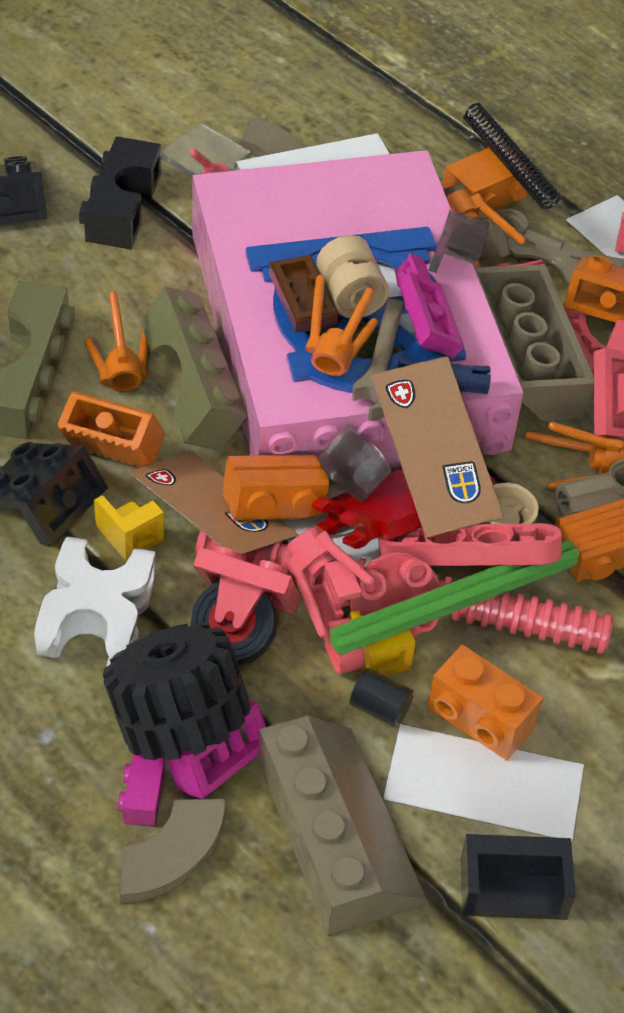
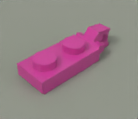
M410 253L399 268L395 269L397 286L400 287L405 301V309L410 315L416 332V340L424 349L430 352L436 351L454 358L463 349L464 344L443 288L440 284L431 281L424 259Z

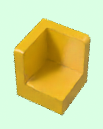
M103 495L94 499L96 527L126 562L131 556L133 549L148 550L164 541V512L154 501L142 507H139L135 502H129L115 509Z
M360 611L348 612V617L351 620L361 617ZM410 630L362 647L364 655L362 673L366 668H370L387 677L410 670L416 643Z

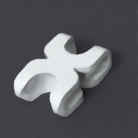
M66 537L55 563V574L58 579L57 589L45 595L34 631L36 653L39 656L57 658L60 657L62 650L70 639L78 635L93 634L105 641L106 652L109 656L108 666L111 664L110 659L117 652L125 650L127 648L126 645L139 639L137 628L138 615L142 614L150 603L156 578V552L139 548L133 549L125 565L115 570L102 571L89 564L88 555L85 551L88 542L86 539Z

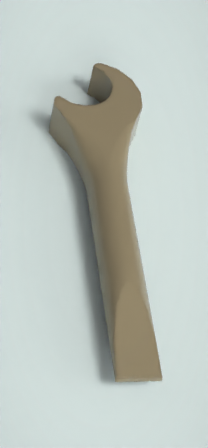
M387 298L371 365L364 376L353 385V401L368 399L375 403V405L369 406L368 420L370 421L380 420L385 417L371 375L388 371L404 301Z

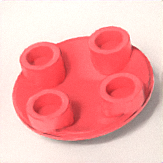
M403 552L382 555L372 560L363 568L375 579L373 585L369 586L358 576L356 577L362 595L349 599L350 612L359 610L361 616L367 615L439 588V581L433 569L424 560L415 555ZM439 618L409 629L413 638L422 632L431 631L436 626Z

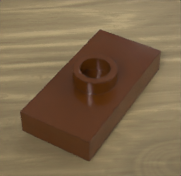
M311 254L269 262V275L294 332L299 333L311 330L316 277L320 275ZM325 284L321 328L337 325L338 312Z

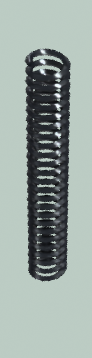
M474 103L469 106L463 119L478 134L494 155L500 159V162L513 174V177L519 181L530 196L533 197V200L542 209H549L557 205L560 201L561 193H558L554 185L527 158V155L514 143V140L508 136L482 104ZM478 106L477 108L473 109V110L470 112L469 116H468V112H469L473 107ZM554 192V195H553V197H552L550 200H548V201H546V202H542V201L548 199V198L552 195V193ZM556 196H558L557 200L553 204L545 206L546 204L551 203L556 198Z

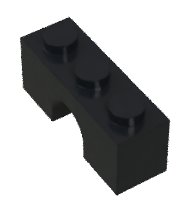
M116 136L110 151H104L101 161V172L99 176L94 175L91 182L90 198L88 201H83L80 207L79 223L85 227V242L132 250L142 225L141 197H153L162 174L161 144Z

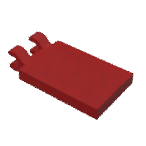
M403 469L331 499L327 497L317 498L312 503L313 509L321 513L328 512V516L323 522L315 524L321 533L326 531L330 536L336 534L347 525H356L351 535L342 538L343 544L354 549L363 548L371 540L378 537L389 541L422 527ZM490 477L492 485H495L494 478Z

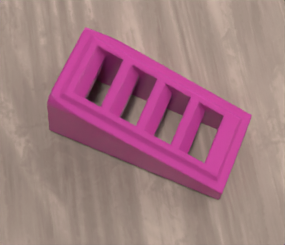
M250 701V714L244 716L246 722L241 726V728L244 726L248 738L246 743L243 742L240 730L230 732V738L227 739L231 749L229 752L224 741L221 744L206 746L207 751L193 755L192 750L181 752L182 757L180 759L167 761L175 786L180 792L204 799L258 756L259 730L266 728L258 702ZM210 752L212 754L213 761H210L208 755Z

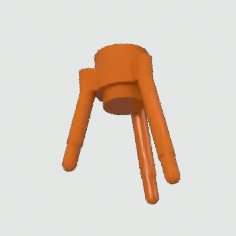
M459 189L446 197L474 267L481 266L465 231L478 223L480 220L477 215L479 211L484 213L519 244L524 245L526 243V239L513 226L485 203L480 193L470 196L466 189Z
M318 275L314 289L310 337L305 350L313 354L311 362L317 370L327 375L340 376L348 372L352 360L378 325V320L372 318L352 343V337L368 307L374 290L372 288L365 290L345 330L330 328L327 333H323L320 336L325 279L323 275Z
M112 291L109 294L116 348L109 352L104 362L90 337L85 338L84 343L99 371L101 384H109V387L117 392H128L139 387L141 382L148 378L146 363L149 345L142 328L138 356L130 348L126 347L118 294Z
M551 422L548 425L551 431L581 441L531 431L525 433V438L528 440L590 453L589 468L597 470L598 475L608 473L614 462L624 460V443L622 440L608 439L555 422ZM591 476L549 482L547 484V488L550 491L556 490L557 484Z

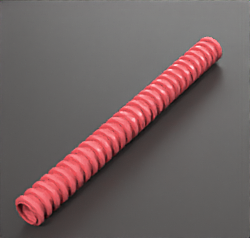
M201 530L196 544V556L200 547L214 552L215 547L220 546ZM282 540L242 554V561L259 566L261 560H266L288 569L285 562L292 556L286 549L289 544H283ZM360 558L358 564L364 568L366 559ZM288 569L287 575L291 576L292 579H295L291 571ZM308 571L304 572L309 586L322 583L323 572L315 577H312ZM446 576L445 580L438 579L439 586L452 583L453 578ZM510 591L448 614L452 615L453 621H458L459 617L465 618L466 624L470 625L473 624V621L481 622L480 626L483 628H487L488 624L495 625L496 631H501L502 627L510 629L509 633L514 635L517 631L524 632V637L530 638L531 634L539 635L538 640L545 641L546 637L552 638L553 644L559 645L560 641L567 642V647L574 648L575 644L582 645L583 651H588L590 647L596 648V653L600 655L607 651L614 621L612 614L605 612L604 616L597 615V610L591 609L589 613L582 612L583 608L581 606H576L575 610L568 608V603L562 602L560 606L553 605L554 601L551 599H547L546 603L539 602L538 596H532V599L529 600L524 598V593L519 592L516 597L510 595Z

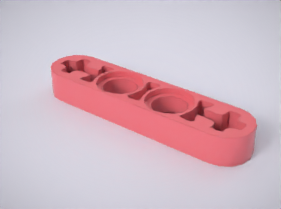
M542 523L476 524L426 538L423 528L419 527L389 541L378 537L379 556L394 552L409 553L421 558L429 566L544 565L556 562L561 558L562 533L558 527Z

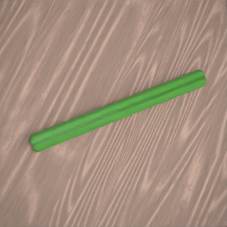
M563 540L562 556L556 562L544 565H497L340 624L330 630L331 637L329 639L331 646L334 647L337 654L344 655L568 569L577 564L578 548H575L570 540Z

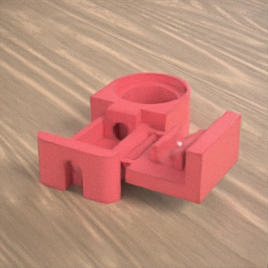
M340 561L325 563L322 583L312 585L310 588L327 630V636L324 637L325 649L335 672L340 675L363 669L364 667L362 648L340 655L331 646L329 639L331 637L330 630L333 627L351 621L350 617L342 618L344 615L342 607L349 605L348 599L360 597L362 591L355 575Z

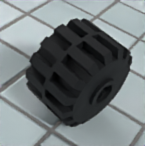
M201 623L192 626L181 624L175 625L172 628L151 632L149 635L136 639L126 645L127 648L117 652L110 659L111 664L104 668L103 683L124 741L130 752L134 755L142 754L144 759L155 761L165 757L168 761L180 759L182 757L181 752L192 750L193 755L207 751L206 746L221 744L230 738L229 733L239 730L246 722L244 716L250 714L251 706L229 636H226L225 631L219 627L210 628L209 624Z

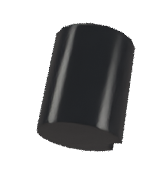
M366 668L354 686L349 704L396 728L400 725L410 708L414 697L412 695L414 690L370 668Z

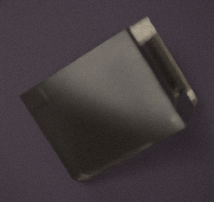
M450 209L437 240L428 270L437 273L444 254L474 264L481 256L490 224Z
M348 424L318 457L327 476L361 503L367 499L392 469L381 450Z

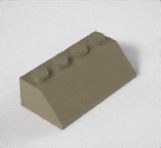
M546 265L474 267L523 390L522 402L542 421L583 419L594 392V376Z
M304 716L260 729L258 763L327 936L426 905L427 899L352 729L311 716Z

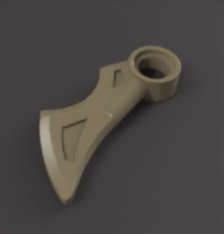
M501 208L495 210L497 214L516 228L526 239V243L521 245L505 232L510 254L514 258L540 259L552 265L563 275L568 285H570L574 268L582 256L589 258L590 255L602 256L610 259L613 262V266L624 269V258L588 252L528 229L526 216L516 209Z

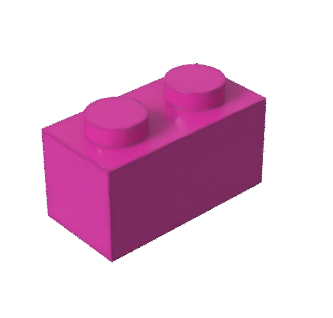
M133 754L131 764L125 765L123 783H127L126 792L120 791L118 800V811H123L124 824L156 827L165 776V757L154 761L144 759L142 754Z

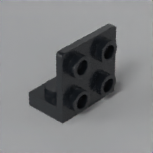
M27 156L4 158V164L0 165V225L48 219L42 174L35 161H28Z
M26 442L16 447L10 454L11 458L0 468V507L19 509L39 543L43 545H53L94 503V499L100 497L108 489L107 484L84 445Z

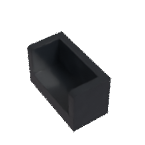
M466 834L460 858L463 916L568 919L576 895L571 838Z

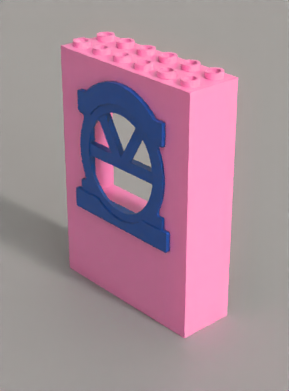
M428 150L192 175L193 240L223 355L248 415L242 423V428L250 456L316 455L321 464V469L325 471L328 478L336 475L358 472L368 473L374 470L402 467L386 418L375 421L368 420L369 406L375 405V403L368 399L352 400L353 385L367 372L372 359L354 358L348 372L340 376L327 375L317 370L311 362L313 354L305 350L309 336L305 331L294 332L269 275V262L311 254L316 265L317 256L321 249L330 241L346 235L360 236L366 240L375 260L395 269L399 268L410 253L424 259L431 281L440 284L443 288L464 344L463 349L454 358L448 356L452 364L471 366L486 365L491 368L490 388L487 395L460 391L482 455H497L511 452L524 393ZM403 296L388 297L390 299L404 301ZM386 302L376 312L362 317L361 321L368 323L372 318L377 319L378 325L375 330L379 332ZM403 305L402 314H408L407 310L405 309V306ZM338 313L337 324L339 325L337 328L345 330L350 318H346ZM399 325L394 345L401 352L391 355L388 370L396 369L399 359L425 362L446 357L447 355L424 349L418 343L416 337Z

